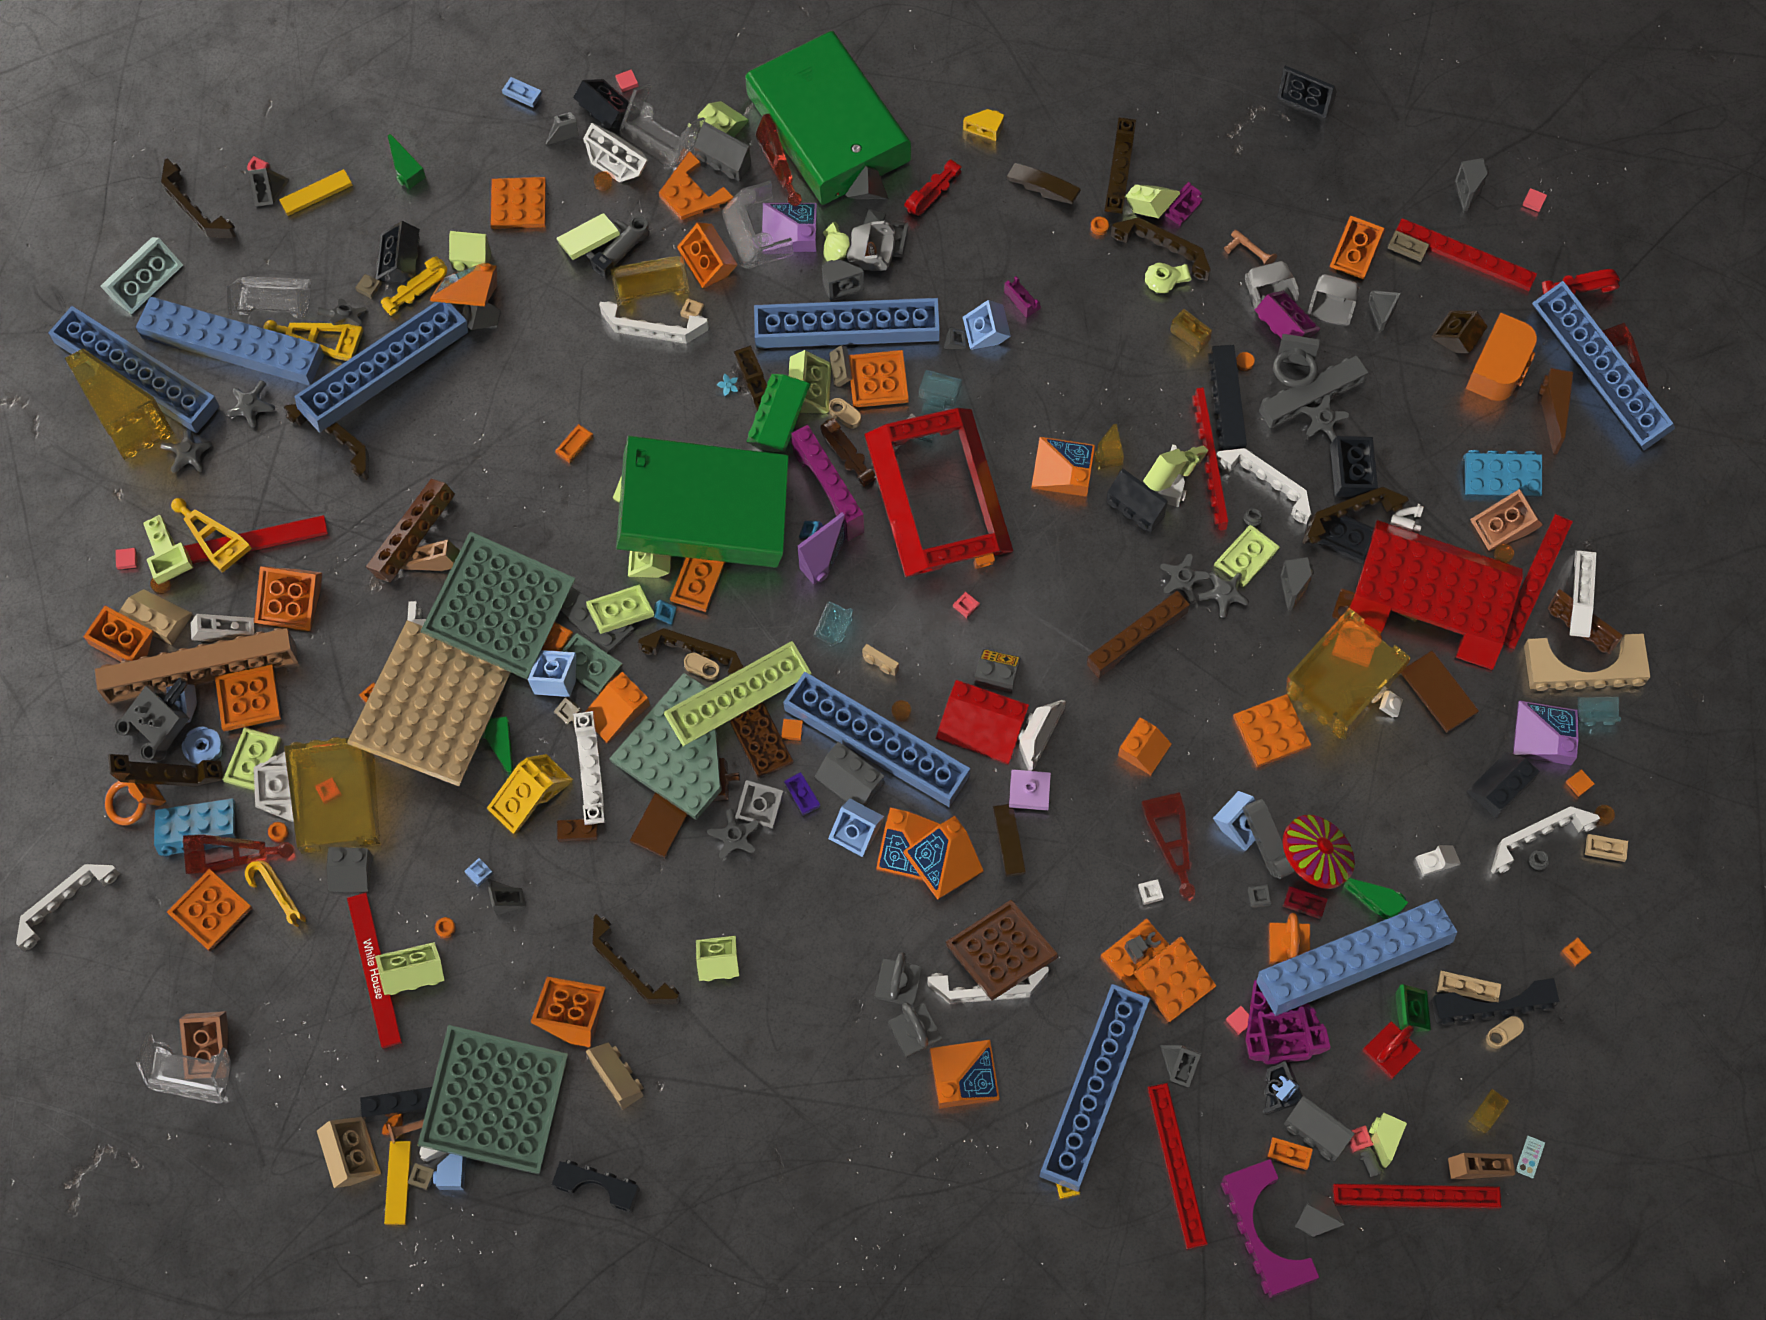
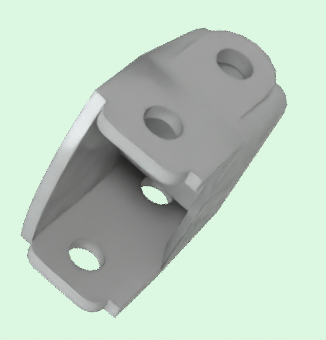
M876 221L854 227L851 232L850 247L847 253L849 264L863 270H887L895 245V230L891 224L885 221ZM868 242L874 243L877 255L865 256Z
M1283 261L1252 268L1249 273L1245 274V282L1254 310L1268 294L1283 290L1295 302L1298 301L1299 288L1288 265Z
M1327 274L1319 276L1307 314L1325 322L1349 325L1360 287H1358L1356 282Z

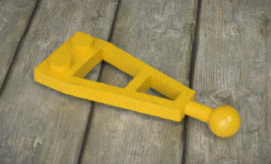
M268 320L264 324V329L316 343L319 331L341 332L335 350L321 344L320 346L323 354L345 361L355 356L364 331L361 326L350 324L289 323V326L286 327L278 325L274 320ZM295 331H310L308 339L294 333Z
M175 498L172 501L171 507L173 511L182 513L185 516L183 518L210 562L222 573L252 549L234 531L196 509L191 512L186 507L187 504L184 499ZM197 519L207 524L199 532L193 525V522ZM217 530L231 540L212 554L204 539Z

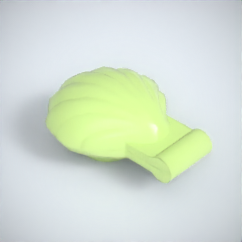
M833 222L823 231L826 238L823 250L826 261L845 259L850 247L849 237L844 233H840L836 222Z
M1155 263L1145 273V283L1149 289L1156 293H1168L1174 288L1176 283L1192 280L1187 264L1171 267L1165 263Z

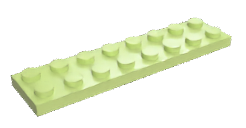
M791 641L666 710L664 715L682 746H685L794 685L804 672L810 675L812 673L795 644Z

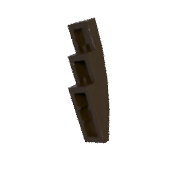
M1014 163L1006 176L1008 181L1023 184L1027 190L1040 192L1044 198L1073 204L1081 191L1079 187L1063 179Z
M750 345L734 351V355L756 411H758L761 398L767 388V383Z
M1009 804L993 806L1005 876L1024 875L1026 871L1014 809L1009 807Z

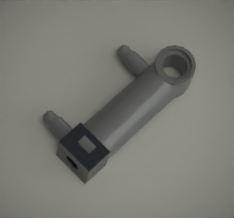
M633 217L629 226L617 219L615 224L623 232L602 253L598 252L595 254L590 251L585 254L591 260L592 269L607 279L614 272V266L639 241L645 240L649 236L648 222L645 217Z

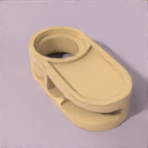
M834 398L830 401L829 412L835 419L850 429L857 428L860 425L861 415L858 410L841 398ZM840 404L843 409L841 411H834L833 406Z
M689 653L684 658V665L688 672L707 681H714L719 677L720 669L716 662L697 653ZM708 667H714L716 672L713 675H707L705 670Z
M1511 1016L1492 1028L1486 1036L1488 1045L1498 1049L1518 1037L1524 1029L1522 1020L1516 1016ZM1493 1033L1500 1034L1502 1042H1493L1491 1035Z

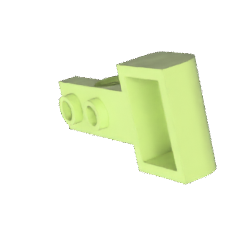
M1203 445L1197 448L1193 447L1185 452L1175 449L1160 454L1143 482L1154 491L1170 488L1179 474L1183 476L1191 474L1195 466L1201 463L1208 449Z
M161 515L143 523L155 553L154 556L147 559L153 579L158 585L194 568L183 544L180 542L175 545Z

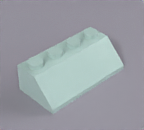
M152 237L101 285V288L116 303L132 314L174 275L183 264L160 238Z

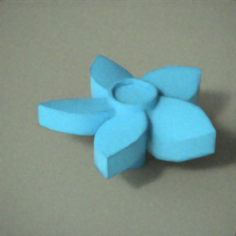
M724 373V381L716 384L718 387L723 388L724 396L730 390L738 392L737 387L733 385L737 382L738 377L730 379Z

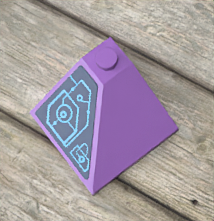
M763 203L762 252H816L817 203Z
M843 512L797 546L800 570L813 585L827 578L846 540L845 515Z
M1519 701L1513 754L1523 758L1572 765L1577 758L1578 710Z

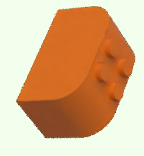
M1500 313L1471 374L1466 389L1494 401H1502L1509 398L1514 393L1516 386H1521L1536 354L1533 352L1537 341L1534 329L1525 322Z

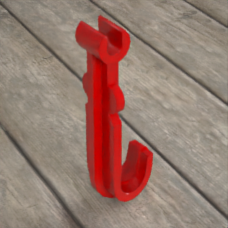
M950 159L945 164L944 171L940 175L933 174L931 182H927L919 192L915 190L905 202L904 207L907 208L910 214L919 216L924 213L941 195V190L946 191L949 189V181L961 174L962 171L960 169L962 166Z
M1614 269L1577 275L1575 278L1567 275L1563 278V281L1574 295L1576 291L1582 293L1601 289L1602 293L1620 287V278ZM1542 282L1543 294L1547 293L1560 282Z

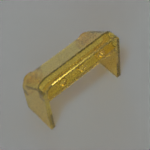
M682 256L651 260L611 269L617 306L629 304L637 296L669 290L675 294H683L685 291L690 293Z

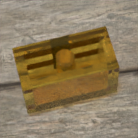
M1185 309L1172 320L1170 332L1199 353L1210 342L1212 330Z

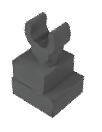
M1155 932L1150 933L1145 941L1139 935L1126 942L1124 948L1134 964L1142 961L1143 954L1147 952L1148 948H1156L1160 945L1161 941L1156 943L1151 941V938L1156 934Z

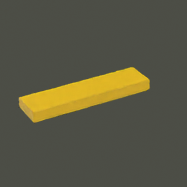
M343 169L279 199L287 216H290L353 185Z
M390 1141L385 1225H406L411 1141H395V1144Z

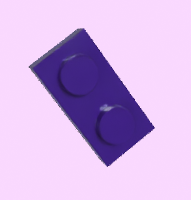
M801 772L784 781L787 790L803 816L820 807L819 801Z

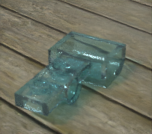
M926 370L919 388V398L926 400L920 416L941 412L944 410L945 405L954 407L962 386V379ZM935 434L915 439L932 443Z

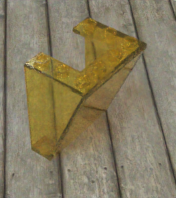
M84 348L65 357L66 362L108 435L111 436L124 460L134 457L142 450L149 449L161 440H166L174 434L156 400L146 391Z
M1348 608L1287 676V695L1293 701L1298 700L1303 704L1302 708L1306 712L1315 714L1317 720L1322 725H1328L1332 728V733L1336 737L1347 740L1408 665L1410 656L1396 645L1393 648L1387 645L1364 626V619L1351 608Z
M333 737L327 741L311 740L310 743L303 744L293 742L290 745L284 746L296 844L301 854L321 852L320 845L356 840L360 846L380 844L374 754L347 744L349 738Z

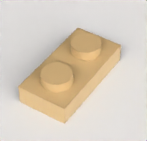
M866 644L862 649L864 660L867 663L879 666L881 671L886 674L895 676L899 671L898 662L870 645Z
M1588 834L1585 855L1625 862L1627 859L1628 841Z

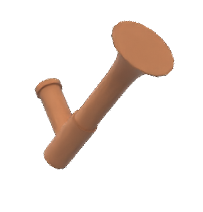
M1237 229L1231 234L1235 239L1224 247V250L1229 254L1241 243L1260 257L1264 265L1274 263L1277 258L1275 253L1269 255L1263 252Z
M424 1119L399 1127L390 1126L388 1123V1130L393 1144H395V1140L399 1136L422 1128Z

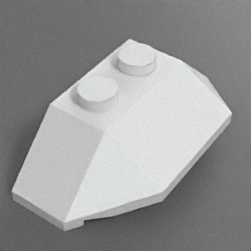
M591 123L583 138L591 163L620 183L640 176L648 162V159L640 150L616 134L594 123Z
M1060 700L1038 707L1034 714H1029L1026 721L1028 726L1026 730L1022 729L1018 736V740H1020L1019 748L1028 771L1035 769L1065 709L1066 701Z

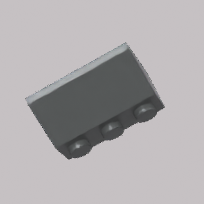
M707 122L703 123L694 145L695 157L701 162L710 164L715 170L724 172L729 178H735L740 181L751 167L750 147Z
M839 741L826 755L814 777L847 802L849 799H852L864 806L869 803L885 783L883 774Z
M1304 1096L1284 1123L1290 1133L1300 1135L1308 1146L1312 1148L1315 1146L1321 1151L1320 1154L1324 1158L1336 1161L1355 1134Z

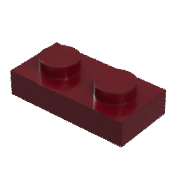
M1289 886L1283 907L1322 919L1328 899Z

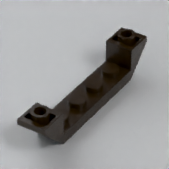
M1118 118L1104 210L1106 212L1123 213L1136 119Z
M168 158L165 159L161 183L166 193L208 237H236L233 230L235 226L229 219L225 220L220 216L211 222L207 216L203 217L201 215L202 212L197 205L193 206L190 203L191 200L185 193L181 194L179 192L180 188L176 183L182 180L181 169L176 162L172 163Z
M1139 217L1112 225L1111 236L1116 240L1127 243L1134 232L1139 237H1145L1156 245L1164 246L1173 253H1178L1190 261H1195L1191 274L1197 279L1209 280L1211 269L1203 248Z
M296 404L284 406L285 416L291 423L296 422L301 426L308 420L297 409ZM337 422L324 429L329 435L331 433L335 435L336 440L341 445L346 444L349 447L350 452L355 455L350 461L353 468L352 472L360 478L362 476L367 480L369 478V453L366 446Z
M1380 487L1317 511L1310 519L1302 542L1303 544L1309 542L1315 544L1321 541V537L1326 533L1322 524L1331 521L1332 517L1337 516L1341 518L1347 515L1348 511L1354 509L1356 512L1365 508L1366 504L1375 505L1379 502H1382L1386 512L1392 510L1398 512L1405 508L1404 505L1409 499L1390 489Z
M665 628L644 636L637 642L639 650L647 655H657L662 642H664L669 647L677 646L688 653L695 652L708 659H717L722 664H730L728 676L744 668L736 651Z
M108 755L110 774L118 781L124 783L196 787L223 780L221 761L202 760L197 766L131 762L129 761V755Z
M595 914L593 917L592 940L594 949L648 1004H678L680 1002L678 996L680 993L673 985L669 987L664 983L652 993L654 989L647 982L643 984L639 980L640 975L633 968L629 970L625 966L627 962L619 954L615 956L611 952L613 948L608 942L604 941L612 933L611 923L604 916L600 918Z

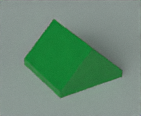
M1405 984L1400 985L1395 992L1399 1029L1402 1031L1410 1025L1413 1026L1414 1031H1430L1431 1023L1427 991Z

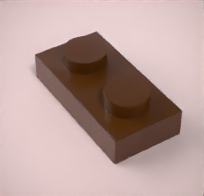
M584 819L557 820L558 842L597 840V824L585 825Z

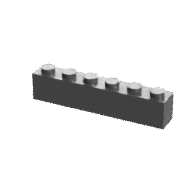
M1357 355L1352 358L1347 357L1336 366L1331 365L1324 372L1317 373L1316 378L1309 385L1292 387L1288 390L1283 389L1276 396L1265 398L1261 403L1259 412L1269 427L1273 428L1301 414V407L1313 408L1322 403L1325 395H1330L1331 399L1365 382L1369 372Z

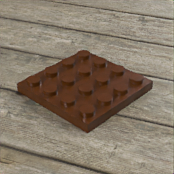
M1012 900L946 941L947 947L991 1001L1058 958L1056 951Z

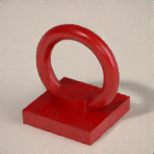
M1391 1021L1363 1048V1051L1393 1079L1421 1049L1409 1038L1414 1032L1413 1026L1409 1025L1401 1031Z

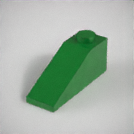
M389 134L388 140L397 173L396 179L400 185H405L410 190L426 178L424 169Z
M507 717L492 718L489 720L482 738H486L493 753L510 776L514 771L510 723Z
M1349 878L1344 884L1347 890L1383 920L1399 915L1408 904L1405 896L1400 892H1395L1393 889Z

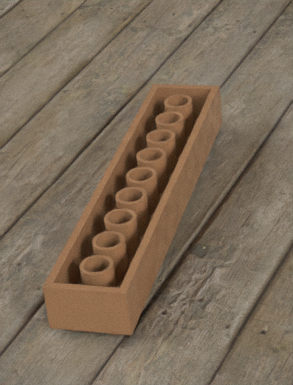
M276 628L271 632H257L252 636H238L233 640H219L214 644H200L190 649L181 648L172 653L162 652L153 657L143 656L139 660L121 661L120 664L102 665L100 668L95 669L97 690L109 704L137 698L145 686H157L162 692H166V687L173 686L180 677L185 679L188 685H199L215 681V676L267 665L279 668L297 664L298 657L295 641L288 629Z

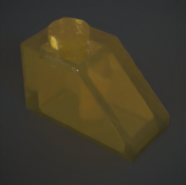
M1113 424L1098 443L1097 451H1095V460L1099 462L1100 469L1123 465L1124 455L1117 424Z
M1491 1089L1469 1122L1486 1134L1509 1101Z

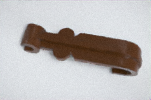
M833 417L827 419L820 426L821 433L838 457L845 461V469L849 471L854 470L858 475V481L863 487L876 480L874 471L871 468L867 469L863 464L865 461L864 455L857 453L856 447L840 429L841 426Z

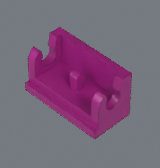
M1190 182L1179 191L1180 195L1165 211V216L1179 226L1186 221L1203 201L1200 197L1202 193L1192 186Z
M1015 276L1012 283L1009 280L1005 282L1004 293L1022 314L1028 318L1041 309L1040 302L1029 294L1019 282L1020 279Z

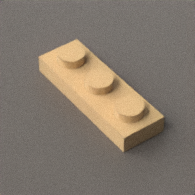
M1441 971L1436 992L1444 994L1455 992L1470 1000L1492 1003L1499 1002L1501 984Z

